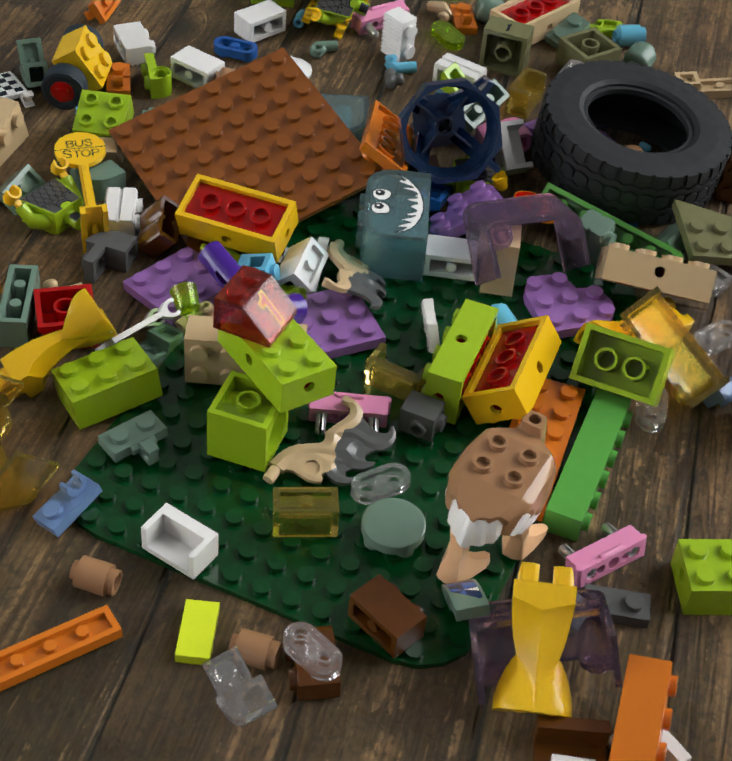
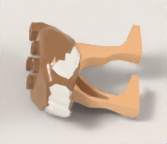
M531 410L522 418L519 426L516 428L497 427L484 430L466 447L449 472L445 502L446 507L449 509L447 522L450 525V541L436 574L443 583L448 584L468 580L490 564V553L486 551L471 552L469 551L470 546L494 544L498 537L502 535V554L514 560H523L539 545L547 534V525L543 523L532 524L546 503L557 470L553 455L545 445L547 417L541 413Z

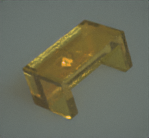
M525 67L508 88L510 96L506 100L505 112L526 119L543 97L547 74Z
M381 342L365 361L363 382L405 401L412 390L421 393L424 384H426V381L422 380L425 366L417 374L385 360L387 344Z
M273 487V537H337L339 522L338 487Z

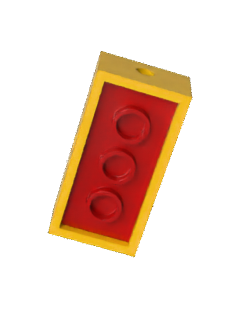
M198 173L175 212L180 234L210 243L219 241L224 247L247 254L272 253L275 262L279 261L299 222L296 201Z
M548 315L497 325L462 396L476 424L522 419L532 410L562 343Z

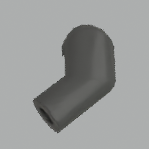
M393 68L387 69L385 71L386 87L394 90L397 89L398 85H404L403 74H396Z

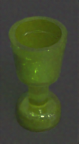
M182 282L173 286L169 294L174 299L173 303L177 311H181L179 315L185 316L186 321H188L189 315H197L196 313L200 310L197 285L193 282Z

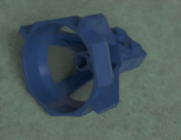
M483 75L473 83L464 77L426 82L421 85L398 115L402 157L409 163L405 177L412 183L416 184L423 174L436 185L473 180L479 177L487 165L499 173L502 168L492 159L503 147L500 108L497 103L487 96V93L495 84L491 79ZM456 87L460 88V90L448 94L440 88ZM438 89L435 94L427 95L430 92ZM476 101L482 106L486 117V134L482 144L464 130V106ZM411 113L413 122L410 127L416 136L414 150L409 145L406 133ZM453 143L470 157L468 161L455 167L440 168L428 164L431 147L452 145Z

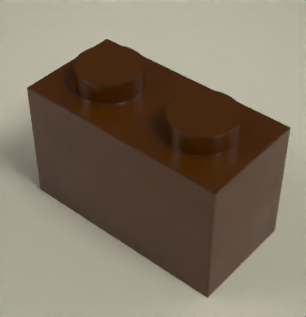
M381 574L350 594L348 616L394 659L424 637L427 616L422 608L408 600L394 583L388 582Z

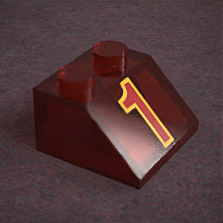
M243 265L214 298L213 328L270 348L295 317L297 308L271 274Z

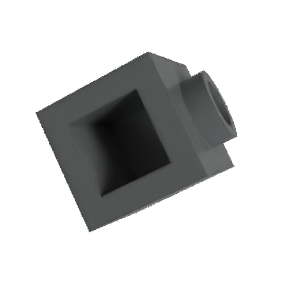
M412 390L400 409L398 430L431 442L437 431L442 432L446 425L447 415H444L446 402Z

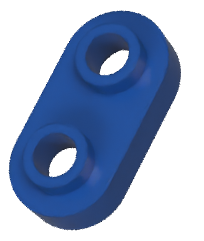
M228 36L217 37L214 40V52L220 57L251 62L258 56V46L252 41Z

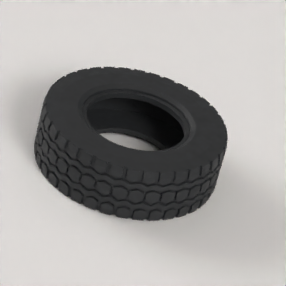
M598 60V62L590 61L584 64L573 65L572 68L569 67L563 70L562 73L560 72L551 81L545 92L534 127L531 150L533 159L536 161L535 164L538 170L542 171V176L547 182L626 223L664 225L667 222L668 224L676 223L671 207L675 199L702 208L710 201L731 154L732 130H730L731 127L728 120H725L726 117L723 112L718 110V106L712 100H709V97L704 93L698 91L691 84L685 83L684 80L646 65L641 66L637 63H624V61L615 60L612 62L609 60ZM598 129H616L639 135L658 146L663 152L651 153L627 148L610 140Z

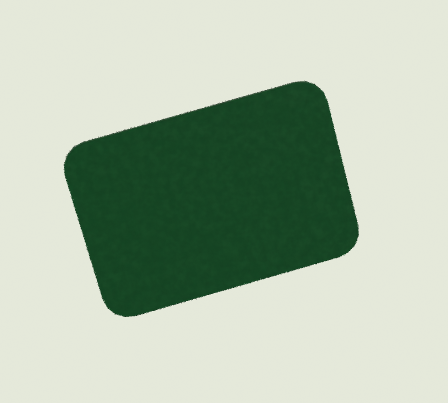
M364 189L299 222L286 247L290 248L311 236L317 242L319 237L329 238L328 246L331 242L341 239L345 244L343 251L365 263L369 270L380 275L386 282L384 287L386 296L384 299L379 296L383 301L381 309H369L370 304L363 299L386 336L385 346L331 359L337 365L334 392L388 396L392 399L386 428L379 427V432L388 433L391 427L394 426L396 439L388 450L374 452L365 457L366 461L375 462V466L367 471L347 472L346 477H354L356 480L355 483L349 486L335 485L325 476H322L321 484H313L290 472L280 473L275 482L269 484L263 479L266 471L262 472L207 455V410L222 385L185 382L184 341H182L157 369L163 396L122 412L107 429L108 431L151 410L167 427L168 436L157 441L156 444L159 447L160 461L149 466L137 453L135 455L131 454L115 463L97 441L75 470L99 484L102 492L76 518L75 523L78 527L101 541L187 576L142 548V525L164 504L168 503L218 533V555L194 580L307 628L332 625L334 639L390 663L414 669L443 667L464 657L479 640L518 561L502 554V535L498 537L494 544L470 546L469 551L471 552L486 551L490 553V564L480 573L470 578H474L483 589L489 602L490 615L456 621L453 611H449L442 592L441 585L445 583L436 575L450 541V525L447 522L449 509L446 507L445 491L449 481L448 474L466 447L484 430L497 427L509 428L512 419L497 423L476 424L465 405L456 424L446 422L443 431H437L431 442L398 430L401 407L412 390L421 393L424 384H426V381L422 380L425 366L427 363L432 364L433 353L428 352L421 302L423 299L433 298L440 345H442L445 328L452 326V317L456 308L461 309L466 299L489 306L500 303L506 304L518 321L532 318L523 300L526 281L531 276L552 275L555 272H561L568 277L567 280L576 288H588L591 285L601 287L603 294L607 295L615 308L611 321H621L639 305V301L632 287L594 278L596 269L591 263L581 262L565 254H559L523 241L520 242L512 297L480 293L484 258H480L476 282L423 275L428 234H431L429 231L431 225L429 219L437 212L424 210L420 221L412 229L393 233L405 228L397 227V225L408 223L401 219L412 217L406 215V213L416 211L409 207L413 204L397 198L377 200L372 195L373 190ZM374 202H385L391 205V211L386 214L374 213L371 210V205ZM478 226L457 238L482 241L483 228ZM329 257L323 267L316 292L329 290L321 285L325 277L338 283L337 273L339 268ZM264 288L266 290L267 297L271 295L273 297H278L291 293H297L273 288ZM229 296L213 304L216 310L214 317H218L219 312L236 306ZM575 336L560 338L562 343L546 377L547 379L586 389L556 482L569 457L598 389L597 387L569 378L580 345L573 341ZM307 404L288 411V430L273 458L287 447L296 444L320 443L324 441L325 434L321 435L322 422H320L318 435L315 433L316 422L309 421V408ZM326 423L325 432L337 423ZM384 498H399L411 502L421 510L426 520L425 536L422 543L414 549L413 555L402 558L398 555L385 554L365 547L363 543L364 538L361 533V521L365 509L370 504ZM379 574L388 582L394 583L401 593L412 603L419 605L427 616L424 637L395 659L348 616L350 594Z

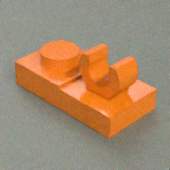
M92 0L88 5L89 10L85 11L84 15L88 21L96 18L99 24L107 22L121 0Z
M450 4L449 8L452 12L451 20L455 34L477 35L478 27L471 4Z
M112 63L107 76L106 92L131 95L130 63Z

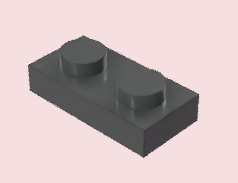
M585 583L583 597L588 609V616L586 618L648 628L651 594Z

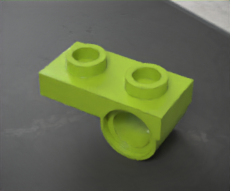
M144 53V63H140L141 75L144 77L145 90H149L151 99H161L172 94L171 69L165 66H157L154 53Z

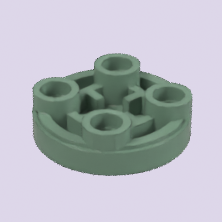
M399 498L380 499L370 504L362 515L361 533L364 538L363 543L370 550H377L385 554L406 558L413 555L414 549L424 539L426 530L425 517L421 510L409 501Z

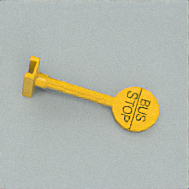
M75 132L59 138L55 143L54 155L57 161L60 160L61 156L66 157L69 161L68 167L77 168L79 171L85 206L79 207L82 247L85 254L87 253L86 240L90 236L103 231L109 232L107 204L96 205L89 167L97 165L104 159L106 145L97 135L88 132Z

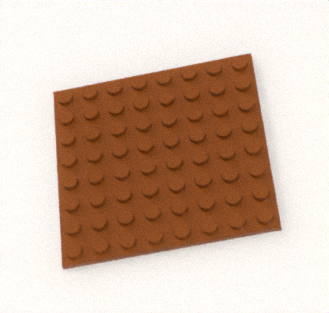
M284 48L278 49L108 130L155 201L165 195L180 205L198 173L296 201L298 220L301 222L386 179V174L375 161L371 163L362 156V151L359 150L361 143ZM179 233L185 245L197 253L201 252L200 246L202 243H210Z

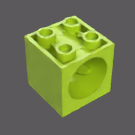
M231 370L207 410V455L265 472L288 430V411L280 414L246 374Z

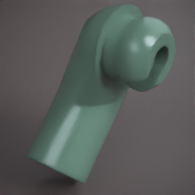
M316 41L310 47V55L314 58H321L326 52H337L338 41Z

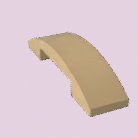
M697 71L674 72V76L684 80L685 83L691 84L709 98L732 97V78L699 79Z

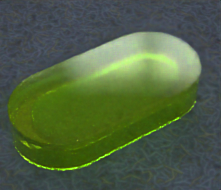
M446 21L432 23L431 35L445 48L460 50L464 47L465 36L452 24Z

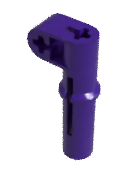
M219 241L209 243L199 253L198 260L236 306L260 299L258 295L260 290L267 295L266 290L258 287ZM291 293L274 297L298 324H302L307 315L308 306L301 294Z

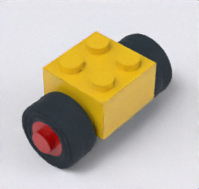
M74 24L63 33L52 59L54 65L47 70L41 84L44 98L56 108L63 110L74 109L78 107L82 89L98 91L105 84L113 62L108 52L103 50L104 44L101 35L93 27L85 24Z

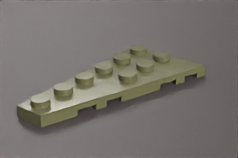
M675 199L671 207L689 261L732 266V217Z

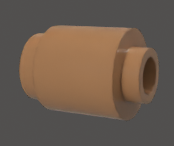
M87 555L82 556L80 560L76 559L69 574V578L73 579V587L103 597L107 594L114 596L117 593L123 576L122 570L116 569L115 564Z
M242 628L239 634H233L228 652L233 654V662L266 671L267 668L276 669L282 651V642L276 641L275 636Z

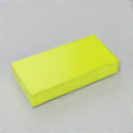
M186 599L175 651V662L210 666L220 602Z

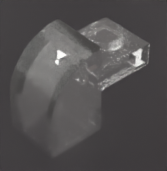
M236 646L202 664L218 695L215 697L218 706L234 725L238 727L247 725L278 707L262 675L260 674L252 678Z

